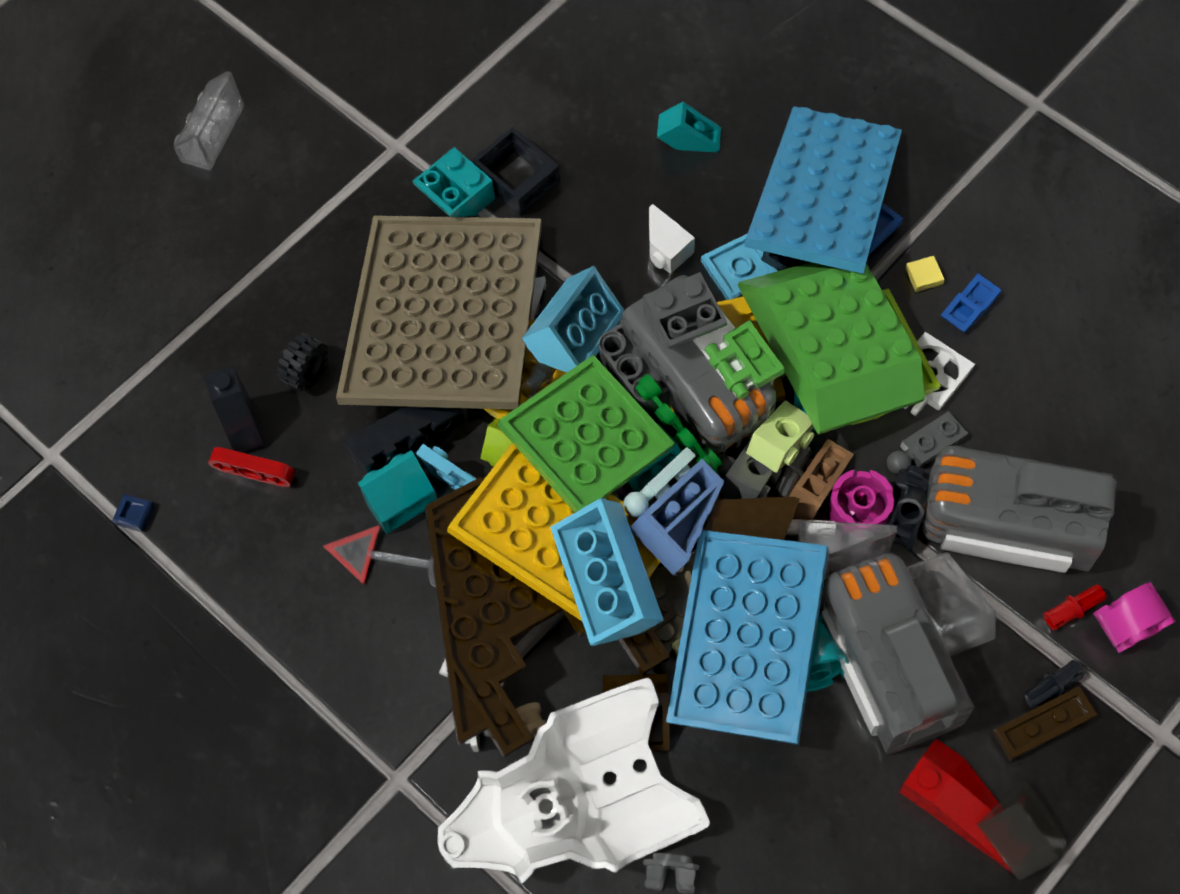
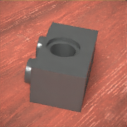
M750 438L726 474L718 494L725 499L767 498L772 488L768 486L769 483L775 485L783 471L781 468L776 473L746 454L752 438Z

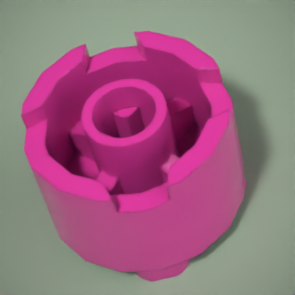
M850 470L841 475L833 486L828 507V517L830 521H835L836 530L847 538H851L854 542H863L880 534L888 524L894 506L893 488L887 479L876 471L854 472L855 470Z
M1151 582L1131 590L1111 603V606L1105 605L1093 613L1118 653L1132 647L1143 639L1145 640L1176 622Z

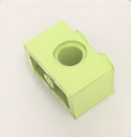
M785 400L753 433L746 454L776 473L785 464L790 466L796 459L799 448L806 449L814 437V433L811 432L813 424L805 412Z

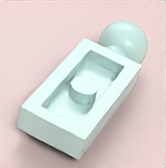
M686 447L642 491L632 492L625 497L623 502L625 512L632 517H640L648 509L649 501L653 497L658 500L671 488L668 483L673 478L678 481L691 469L688 463L696 455Z

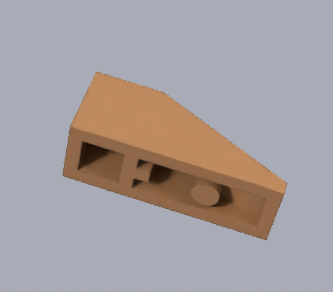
M830 439L826 440L789 496L800 499L792 519L813 520L833 489L834 484L852 459L853 453Z

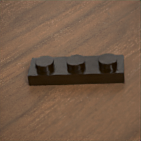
M1080 686L994 729L992 733L1008 760L1012 761L1094 719L1097 713Z

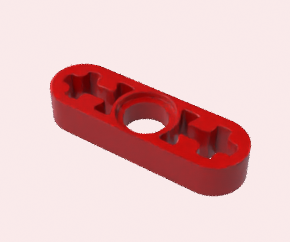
M221 447L213 449L208 461L210 466L219 471L281 487H290L296 473L287 464Z

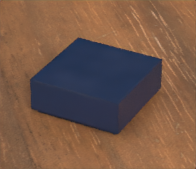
M124 494L112 522L117 526L143 533L154 504L151 501Z

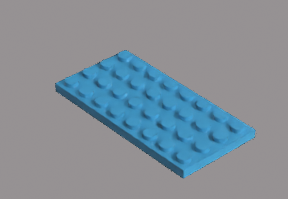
M793 106L749 228L745 247L863 274L902 130L889 125L868 123L862 119H850L840 117L834 113L826 114L806 107L799 108Z

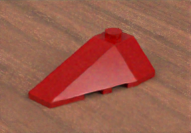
M935 738L899 792L1007 870L1014 873L1031 848V842L964 757Z

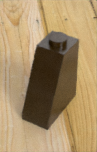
M797 497L716 500L714 508H712L704 522V525H706L705 531L784 540L800 499Z

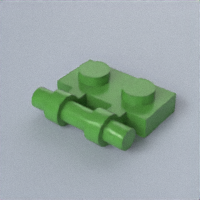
M750 320L723 335L726 348L719 350L715 343L705 348V352L710 358V365L714 370L716 368L725 379V386L729 392L733 390L739 400L749 394V391L743 384L748 380H751L758 389L784 374L785 368ZM733 358H736L742 367L737 372L728 363Z

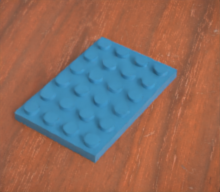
M702 530L696 548L667 723L799 745L829 552L827 545Z

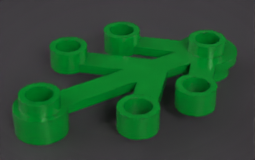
M648 373L637 381L639 384L635 389L646 402L652 399L659 407L653 413L655 418L663 427L670 424L678 432L673 436V439L682 450L687 447L698 456L695 459L696 463L703 459L717 474L719 472L718 468L723 465L720 459L708 446H705L703 449L700 447L695 437L687 428L682 426L671 408L658 399V396L663 393L658 384Z

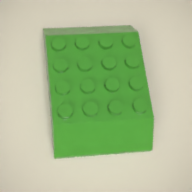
M810 262L738 283L740 291L774 354L785 368L784 372L818 434L924 401L921 356L867 264L864 273L861 274Z

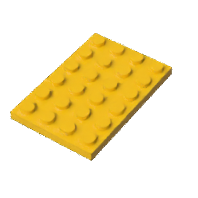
M512 443L450 523L447 532L582 621L550 528L574 514V512ZM612 494L605 498L610 501L621 503L623 506V501H621ZM625 512L631 527L639 517H632ZM633 534L646 573L650 579L660 561Z

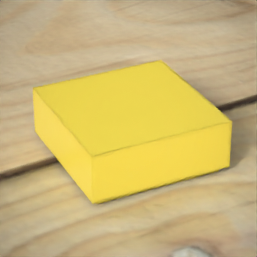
M934 256L906 263L905 269L915 292L943 285L945 279Z

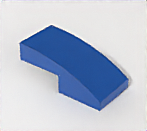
M977 273L964 291L957 294L941 314V317L965 334L995 302L1002 290Z

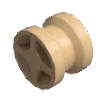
M535 702L516 708L517 713L532 737H536L539 728L547 723L540 716L542 711L540 704Z

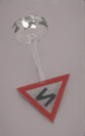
M379 525L323 545L362 584L365 583L370 561L373 558L428 568L429 582L433 587H436L432 557L429 561L373 551L380 528Z

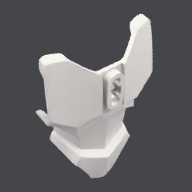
M649 678L641 679L550 713L547 723L539 728L529 755L499 772L493 770L478 771V779L472 791L453 814L438 827L439 850L453 868L471 867L507 871L516 875L521 883L533 873L534 869L569 858L594 869L607 868L616 872L638 858L707 828L710 825V821L700 799L676 787L661 776L648 745L651 725L659 704L652 681ZM638 759L645 760L647 763L646 770L642 772L634 770L635 761ZM605 773H615L617 776L616 782L614 784H607L604 781Z

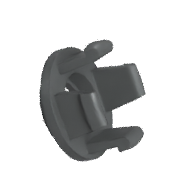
M653 853V859H644V865L647 866V880H645V887L647 889L661 891L665 883L667 870L671 869L675 870L677 890L680 893H694L696 871H700V865L692 864V857Z

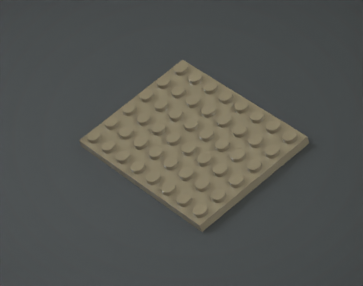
M373 216L336 395L338 405L513 410L520 406L527 346L522 337L530 328L542 220L535 218Z

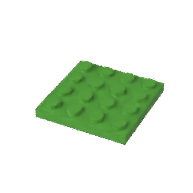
M594 355L498 421V427L574 513L600 498H607L670 451L675 444Z

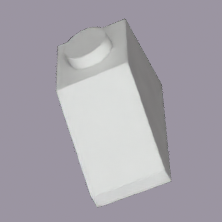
M652 204L649 207L650 259L656 267L664 268L671 274L694 253L695 237Z

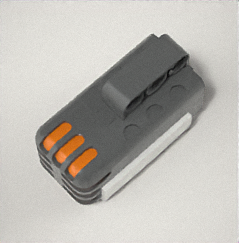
M686 275L679 276V277L673 279L672 281L668 282L667 284L663 285V286L660 287V288H663V287L668 286V285H670V284H672V283H675V282H677V281H680V280H682V279H685V278H687L688 276H686ZM642 298L622 313V320H620L619 325L600 337L599 352L602 364L648 414H651L659 407L652 399L646 402L635 389L639 384L637 381L648 373L663 391L658 396V399L663 404L666 403L672 407L677 417L695 437L702 449L708 446L718 458L726 455V450L730 447L737 449L741 446L742 439L746 437L748 439L752 438L753 433L775 411L776 392L773 387V380L758 389L751 380H748L743 384L749 391V394L739 400L733 390L729 392L724 384L725 379L717 368L714 370L710 365V358L705 352V348L712 343H715L719 350L727 347L723 341V335L732 331L735 327L723 313L727 326L669 349L656 338L644 315ZM611 347L619 348L617 352H607ZM736 358L728 361L735 372L742 369ZM626 370L636 371L633 375L623 374Z
M947 446L937 454L929 476V484L926 490L927 506L921 523L922 533L927 540L941 544V550L1061 573H1065L1068 568L1088 572L1103 552L1106 544L1109 521L1114 515L1117 481L1113 479V475L1110 473L960 446Z
M885 553L832 573L827 578L823 589L820 618L850 661L849 664H846L845 658L839 660L844 671V678L871 735H878L886 754L902 751L962 726L973 711L974 705L904 561L898 555Z

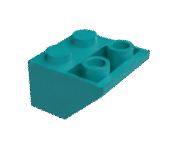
M455 147L413 180V184L451 218L475 216L495 200L492 179Z
M412 451L395 456L388 465L379 470L370 471L358 482L367 506L386 534L424 512L426 505L437 500L435 490Z

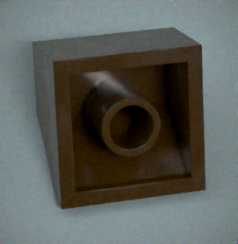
M641 674L603 675L602 693L645 678H649L652 681L659 704L651 725L648 745L651 751H670L669 723L666 722L669 708L668 674H644L642 676Z

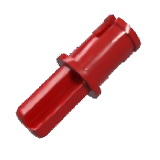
M1095 585L1075 597L1068 595L1064 602L1043 613L1044 620L1055 631L1075 618H1083V612L1106 600V593L1100 585Z

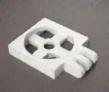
M927 332L917 342L921 350L931 348L939 353L933 361H928V363L937 370L936 378L946 390L932 392L925 396L923 402L915 404L910 412L917 416L926 403L940 411L975 365ZM949 360L958 367V378L956 380L944 373L943 368Z

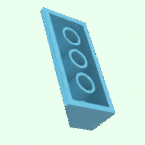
M592 266L567 278L522 337V340L539 363L569 372L592 355H597L600 337L617 326L625 310L597 269Z
M600 498L550 527L591 646L637 635L664 621L621 503Z

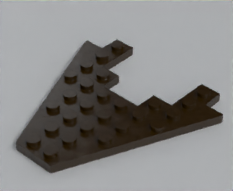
M479 477L426 505L425 513L456 740L460 746L486 730L502 757L505 758L533 740L531 733L500 685L526 668L525 662L511 640L561 611L564 612L579 637L587 633L581 620L447 532L450 523L484 480ZM657 598L656 600L664 621L637 635L618 639L641 676L670 658L669 653L654 631L675 619L677 613Z

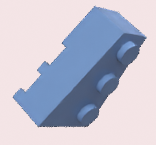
M703 459L650 506L630 527L632 533L673 575L689 561L694 544L703 530V524L711 512L724 483Z

